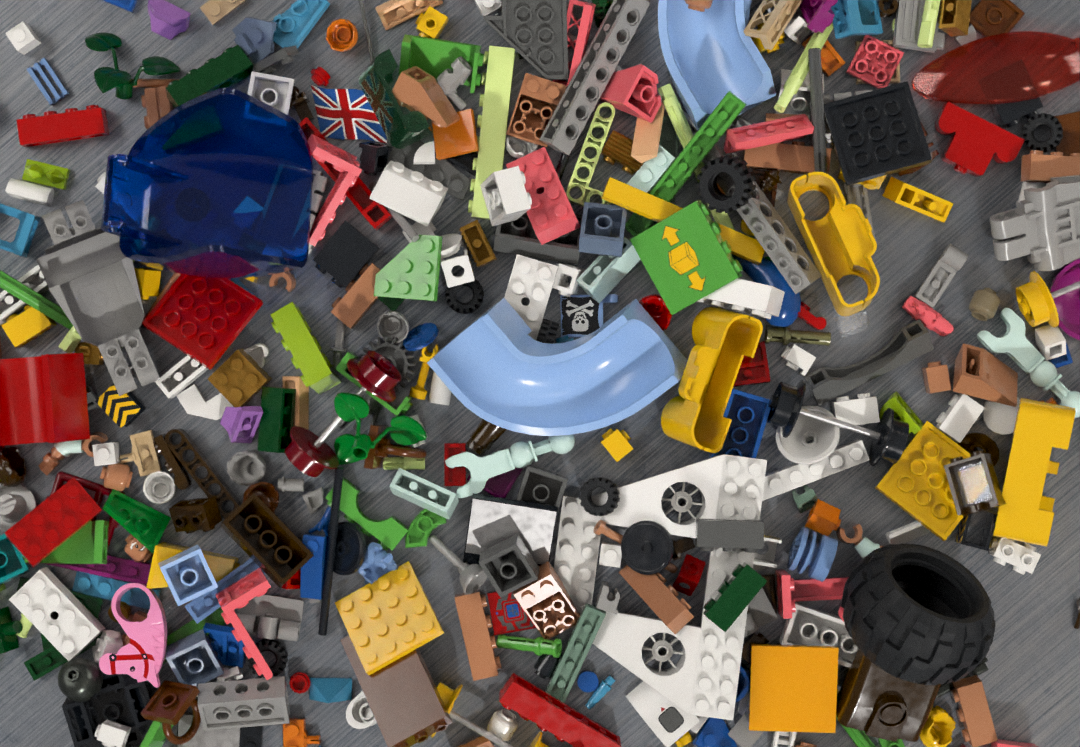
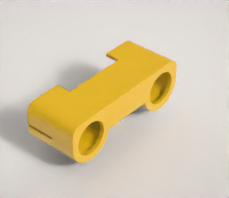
M810 172L807 176L805 174L794 179L790 185L787 204L814 264L822 275L821 279L836 312L846 317L864 310L873 300L880 285L879 273L871 258L877 249V243L872 234V227L868 218L865 219L859 206L855 204L846 205L838 183L829 174ZM807 191H819L828 199V213L820 220L811 221L805 219L804 211L798 199ZM847 275H856L862 278L867 285V297L864 301L861 300L853 304L846 303L837 287L838 281Z
M714 306L706 307L697 314L692 324V338L696 346L690 352L678 387L680 396H676L668 401L661 414V427L669 438L710 453H717L722 449L732 421L729 418L723 417L743 357L753 358L763 331V325L759 319Z
M1025 398L1020 399L1011 450L1001 491L1006 504L998 506L993 536L1047 547L1054 517L1052 510L1055 498L1042 496L1047 473L1056 475L1058 473L1059 462L1050 460L1052 447L1068 450L1075 418V408Z

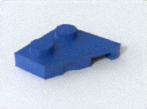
M205 623L203 631L210 635L212 639L211 645L218 653L221 663L223 665L243 668L246 654L242 648L245 645L242 640L238 642L232 633L234 628Z
M711 717L706 720L692 742L696 747H737L735 741L728 735L730 731L724 720Z

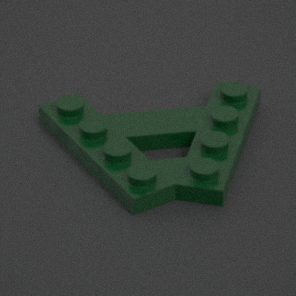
M23 576L20 577L17 591L28 580H30V578H26ZM68 589L101 623L99 617L104 599ZM54 611L55 616L58 618L59 614ZM102 632L80 654L95 646L97 639L101 638ZM42 633L43 652L24 662L34 681L68 662Z

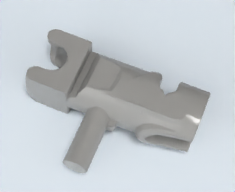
M460 56L451 63L453 70L445 69L436 78V81L447 98L449 97L462 111L466 108L467 104L457 94V88L465 83L473 68Z

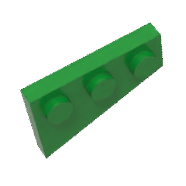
M114 489L103 507L104 511L152 553L171 517Z

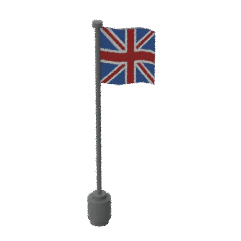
M359 0L377 93L358 89H325L311 85L321 134L327 138L370 140L386 143L385 145L392 148L394 144L390 140L363 0Z

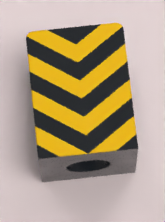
M114 383L95 401L120 428L128 427L146 410V407L131 392L119 396Z
M987 513L980 544L965 541L972 514L964 516L960 521L955 542L988 551L997 514Z

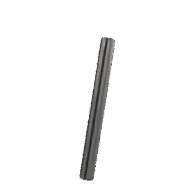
M810 48L808 50L812 124L814 126L815 172L827 174L821 49Z

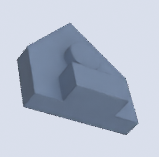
M246 17L232 29L236 35L235 43L240 46L247 57L250 56L254 64L274 53L273 38L274 31H276V22Z

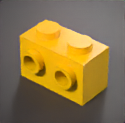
M26 305L23 308L24 312L19 315L15 313L5 319L6 323L1 326L14 347L21 348L56 326L54 320L30 305Z

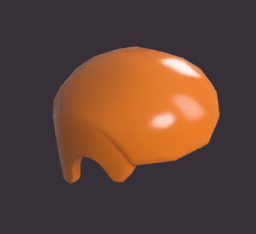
M338 19L328 26L326 40L332 50L345 52L351 50L357 44L358 31L350 20Z

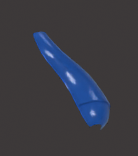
M732 254L733 259L739 261L743 271L753 282L773 286L785 292L779 317L771 316V319L765 318V320L773 326L787 327L797 319L798 312L801 311L800 293H794L773 262L762 257L761 263L757 265Z

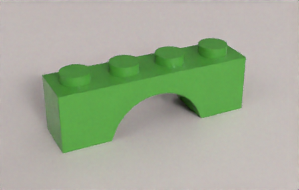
M343 477L340 510L345 513L344 518L349 522H356L362 526L361 531L369 537L373 535L379 540L377 543L383 549H391L393 551L408 532V527L394 516L385 520H373L364 515L358 504L360 489ZM333 488L325 497L329 500L327 504L330 507L332 505Z

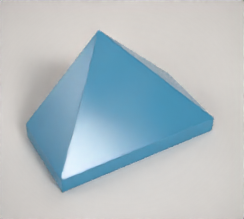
M310 677V700L325 703L352 700V678Z

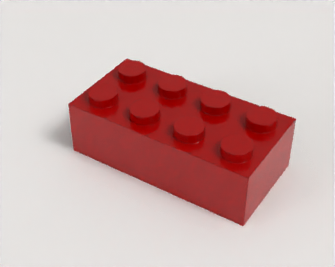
M73 477L5 532V536L34 568L98 516L102 509Z

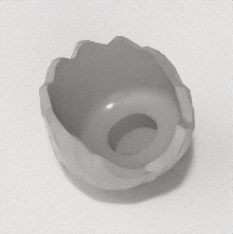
M256 449L238 452L227 463V473L230 479L243 486L255 484L265 475V460Z

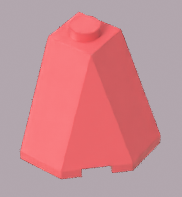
M642 64L614 72L599 100L608 102L618 110L652 123L662 105L661 96L658 95L656 85L659 83L658 75Z

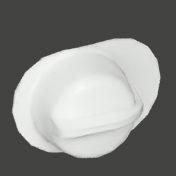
M363 690L350 702L346 710L348 724L356 729H365L377 723Z

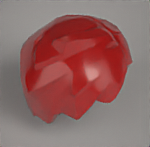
M653 294L642 298L639 303L662 330H666L670 325L672 315L662 297Z

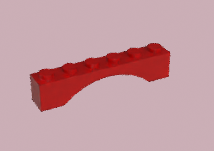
M307 117L291 130L293 135L312 156L313 154L308 144L310 135L313 134L327 141ZM316 160L336 182L341 172L332 167L333 164L327 161L322 163ZM357 177L355 184L352 187L349 186L346 192L347 197L373 228L378 230L392 218V215L382 204L369 199L372 192Z

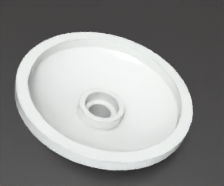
M819 406L801 407L835 418L831 412ZM799 414L796 424L787 438L782 435V427L778 426L776 430V443L779 451L785 458L798 464H812L825 459L835 450L840 439L839 426Z

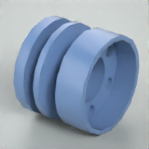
M802 527L790 547L787 569L794 571L797 567V572L802 574L808 566V576L823 582L833 564L838 540L823 535L817 543V532L812 531L808 536L809 529Z

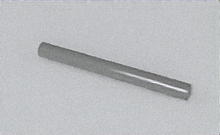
M371 182L369 184V188L371 189V191H373L374 187L376 186V182ZM384 206L413 242L417 241L419 235L403 215Z

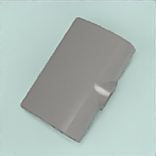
M763 588L748 604L744 637L753 634L759 627L778 619Z
M264 594L249 600L245 607L239 609L237 615L249 634L265 639L277 638L297 642L300 634L304 601Z

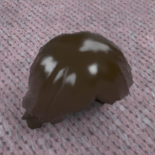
M10 446L0 450V484L7 487H17L24 482L27 471L25 460L19 455V448Z

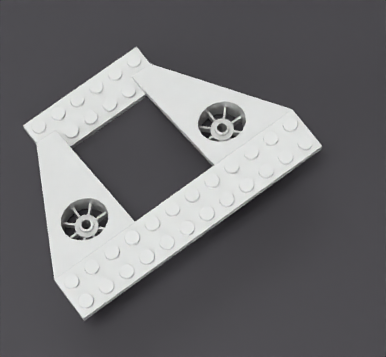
M722 454L618 487L620 502L617 503L618 506L612 513L605 516H595L586 512L580 504L581 499L579 497L563 496L553 569L562 581L579 614L581 615L586 603L592 605L601 534L597 535L593 533V530L599 520H603L606 524L628 528L636 522L649 520L661 524L671 535L690 538L696 537V518L760 520L767 460ZM683 482L682 491L675 492L671 485ZM685 482L694 484L697 487L689 494L684 492ZM668 487L674 493L672 499L662 498ZM698 490L701 493L702 503L692 502L691 496ZM607 492L591 496L593 503L597 506L604 505L608 499ZM680 498L686 500V503H683L682 506L678 504ZM661 500L671 501L672 507L665 513L662 510ZM692 504L701 505L700 511L694 517L689 509ZM675 509L679 512L678 521L671 520L666 515ZM688 511L692 519L680 522L681 513ZM714 547V551H710L703 607L710 598H716L719 594L718 588L724 581L729 582L733 577L731 573L738 564L743 565L745 562L753 568L755 553L744 552L745 548H736V552L722 551V548ZM748 605L726 632L703 614L704 608L700 627L686 624L676 634L660 619L621 612L613 614L606 611L604 620L592 644L689 715L733 720ZM663 633L662 639L655 640L652 635ZM668 633L676 638L668 642L665 640V635ZM649 637L654 641L652 647L643 646ZM680 640L682 651L673 650L671 645ZM662 647L665 648L666 651L660 654L658 650ZM642 649L652 651V656L646 661L642 658ZM672 654L681 655L680 660L676 664L670 659ZM654 658L659 661L658 669L648 665ZM668 660L672 667L661 670L662 662Z

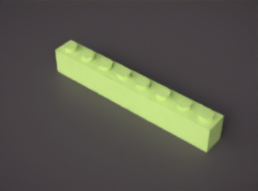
M489 46V51L484 53V64H487V73H482L481 85H485V92L480 94L479 106L483 107L482 115H478L477 128H481L480 136H477L478 158L474 157L472 169L476 170V178L471 179L470 191L474 192L473 200H469L468 213H472L471 217L476 219L490 220L480 185L493 172L503 170L515 60L514 48Z

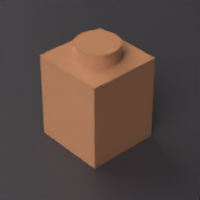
M940 361L927 363L928 367L922 368L926 393L931 394L951 390L947 365H941Z

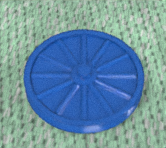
M424 323L408 332L406 339L403 340V346L408 351H416L428 346L438 336L439 330L434 323Z

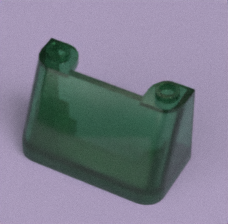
M390 49L376 56L361 73L359 84L390 144L396 149H403L433 132L425 116L419 111L403 114L388 85L394 82L393 72L398 67Z

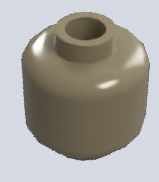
M984 288L974 292L968 308L974 318L987 321L994 318L1000 304V299L993 289Z

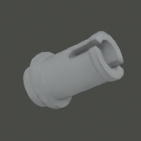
M282 476V478H278V491H282V493L285 491L304 492V478L285 479V476Z

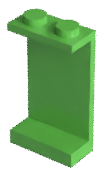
M405 34L401 46L399 75L402 71L417 66L436 79L445 69L453 70L451 63L457 57L462 56L473 68V71L463 85L471 86L470 93H475L476 86L480 87L482 74L478 73L479 66H483L484 54L480 53V45Z
M347 352L335 369L361 388L362 385L352 376L347 368V361L349 359L357 360L359 357L353 352ZM368 390L366 391L368 395L396 416L401 415V413L403 415L406 414L413 405L411 403L413 399L411 396H406L397 408L391 402L384 401Z
M90 521L40 563L107 564L109 521Z

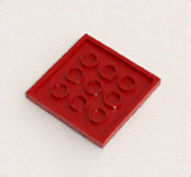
M194 258L144 319L142 324L211 370L260 309L263 302L197 258Z

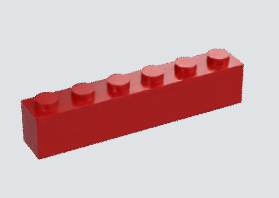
M515 673L511 675L499 692V702L504 708L516 711L524 720H531L542 731L551 732L559 741H566L572 747H621L619 736Z

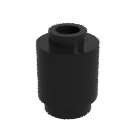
M562 653L559 658H554L553 655L547 654L539 656L533 665L536 669L534 673L543 679L546 677L551 678Z

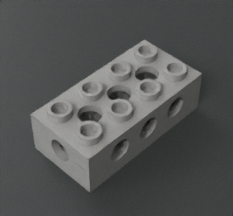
M274 676L269 680H266V678H252L198 684L200 692L197 705L203 731L290 723V702L285 676Z

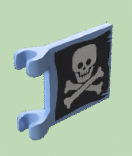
M608 294L600 303L589 295H571V297L560 295L561 337L567 335L569 338L584 337L602 327L604 324L603 303H617L618 295Z

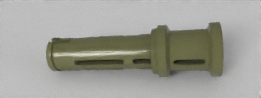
M767 324L764 341L765 344L779 342L787 345L792 342L829 346L831 333L791 330L788 326L779 328L771 327V325Z

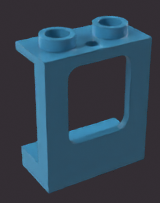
M838 0L831 7L835 15L832 22L836 39L852 35L875 36L883 33L877 0Z
M0 203V213L20 220L14 241L10 243L0 239V249L27 257L41 217Z

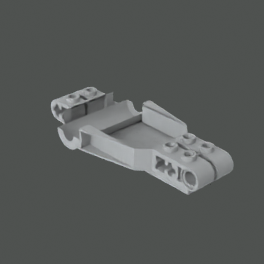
M1080 175L1050 178L1051 182L1046 183L1047 185L1043 188L1025 189V200L1020 201V203L1016 200L1017 208L992 215L990 217L995 259L1007 261L1025 256L1034 265V269L1038 271L1056 270L1080 259Z
M83 200L65 206L73 228L69 229L61 209L42 215L54 245L44 250L45 256L36 259L50 292L83 341L99 348L119 396L138 389L130 372L133 368L141 387L160 380L139 331L145 314L132 256L124 242L119 227L109 231L106 226L95 228ZM121 347H125V350L131 361L132 365L129 367L121 351Z

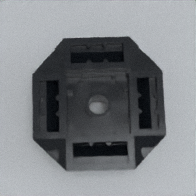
M103 673L101 690L98 694L95 693L90 700L76 702L66 698L62 708L74 747H106L95 737L98 725H102L106 720L131 727L125 747H139L153 720L144 719L141 715L142 710L151 699L147 681L138 683L137 679L127 674L107 675ZM109 706H114L117 709V716L110 714Z

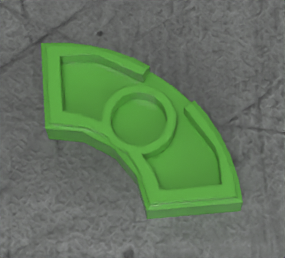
M423 509L408 528L405 548L427 546L431 532L439 525L446 524V518Z

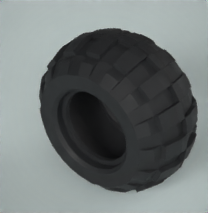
M900 543L899 545H886L873 550L859 561L845 583L841 607L844 608L843 620L848 634L859 650L872 663L897 678L923 685L947 684L952 681H959L983 661L993 643L996 623L994 620V610L991 607L992 602L979 580L966 567L938 550L917 544Z

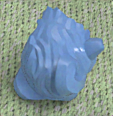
M375 542L366 546L365 559L358 569L359 574L365 579L364 583L373 584L375 580H378L384 574L392 570H398L392 554L387 553L380 544Z

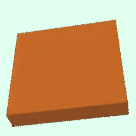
M472 109L458 111L460 120L446 128L438 127L432 123L435 153L438 160L478 151L475 118Z

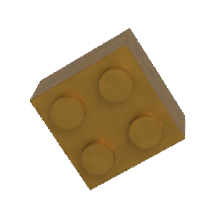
M243 348L237 349L208 378L211 384L234 407L245 406L272 379Z

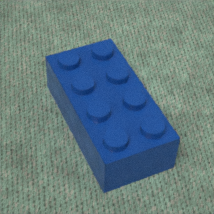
M732 389L723 417L729 418L732 421L722 449L717 453H710L709 458L722 454L756 458L771 409L768 407L770 400Z

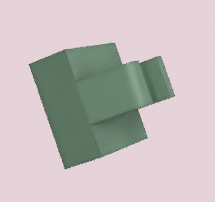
M803 485L805 493L801 495L797 494L796 490L792 491L794 502L800 514L812 508L818 499L814 490L807 485Z

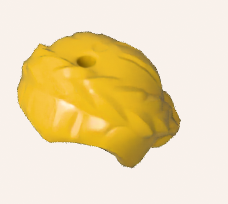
M935 706L932 708L920 734V740L926 747H946L952 741V731L956 728L954 718L940 706Z

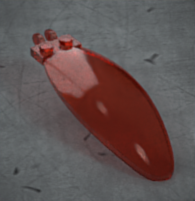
M1034 31L1008 32L984 37L957 47L927 64L913 78L912 88L920 96L929 100L963 104H1000L1042 97L1065 89L1080 81V38L1072 39L1057 34Z

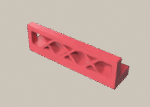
M580 0L569 1L567 40L570 43L568 47L572 46L574 49L572 61L568 63L570 71L568 82L554 79L553 82L568 87L586 53L596 4ZM574 5L583 6L582 17L579 20L572 13ZM576 24L579 29L578 36L575 41H572L568 31L569 28Z
M800 114L727 129L723 150L727 154L804 138V135L813 134L814 126L806 114Z

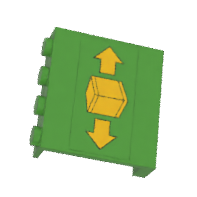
M701 200L693 202L630 239L671 315L682 311L689 305L743 276L741 264L737 259H733L730 254L732 249L726 240L723 241L720 236L721 229L716 221H712L709 216L711 214L710 209Z

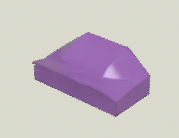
M148 0L151 31L172 40L176 35L188 29L191 13L165 0Z
M241 406L225 408L220 424L228 432L232 443H252L263 414L262 407Z

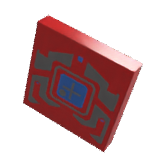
M497 591L487 593L494 635L536 628L513 595V592L501 598Z

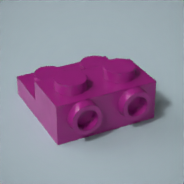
M803 0L799 8L802 12V17L807 22V27L815 33L818 31L823 33L826 27H829L835 15L831 7L838 0Z

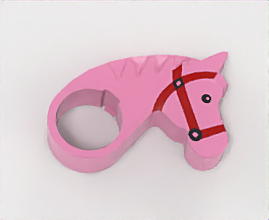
M139 583L125 584L115 592L111 608L114 617L128 635L130 642L120 648L117 653L103 655L99 659V667L107 675L127 674L137 679L138 683L149 681L157 688L161 685L158 673L162 667L167 646L165 611L156 593L152 589L146 588L147 585ZM140 588L147 593L150 599L148 617L144 621H129L120 610L121 598L130 589Z

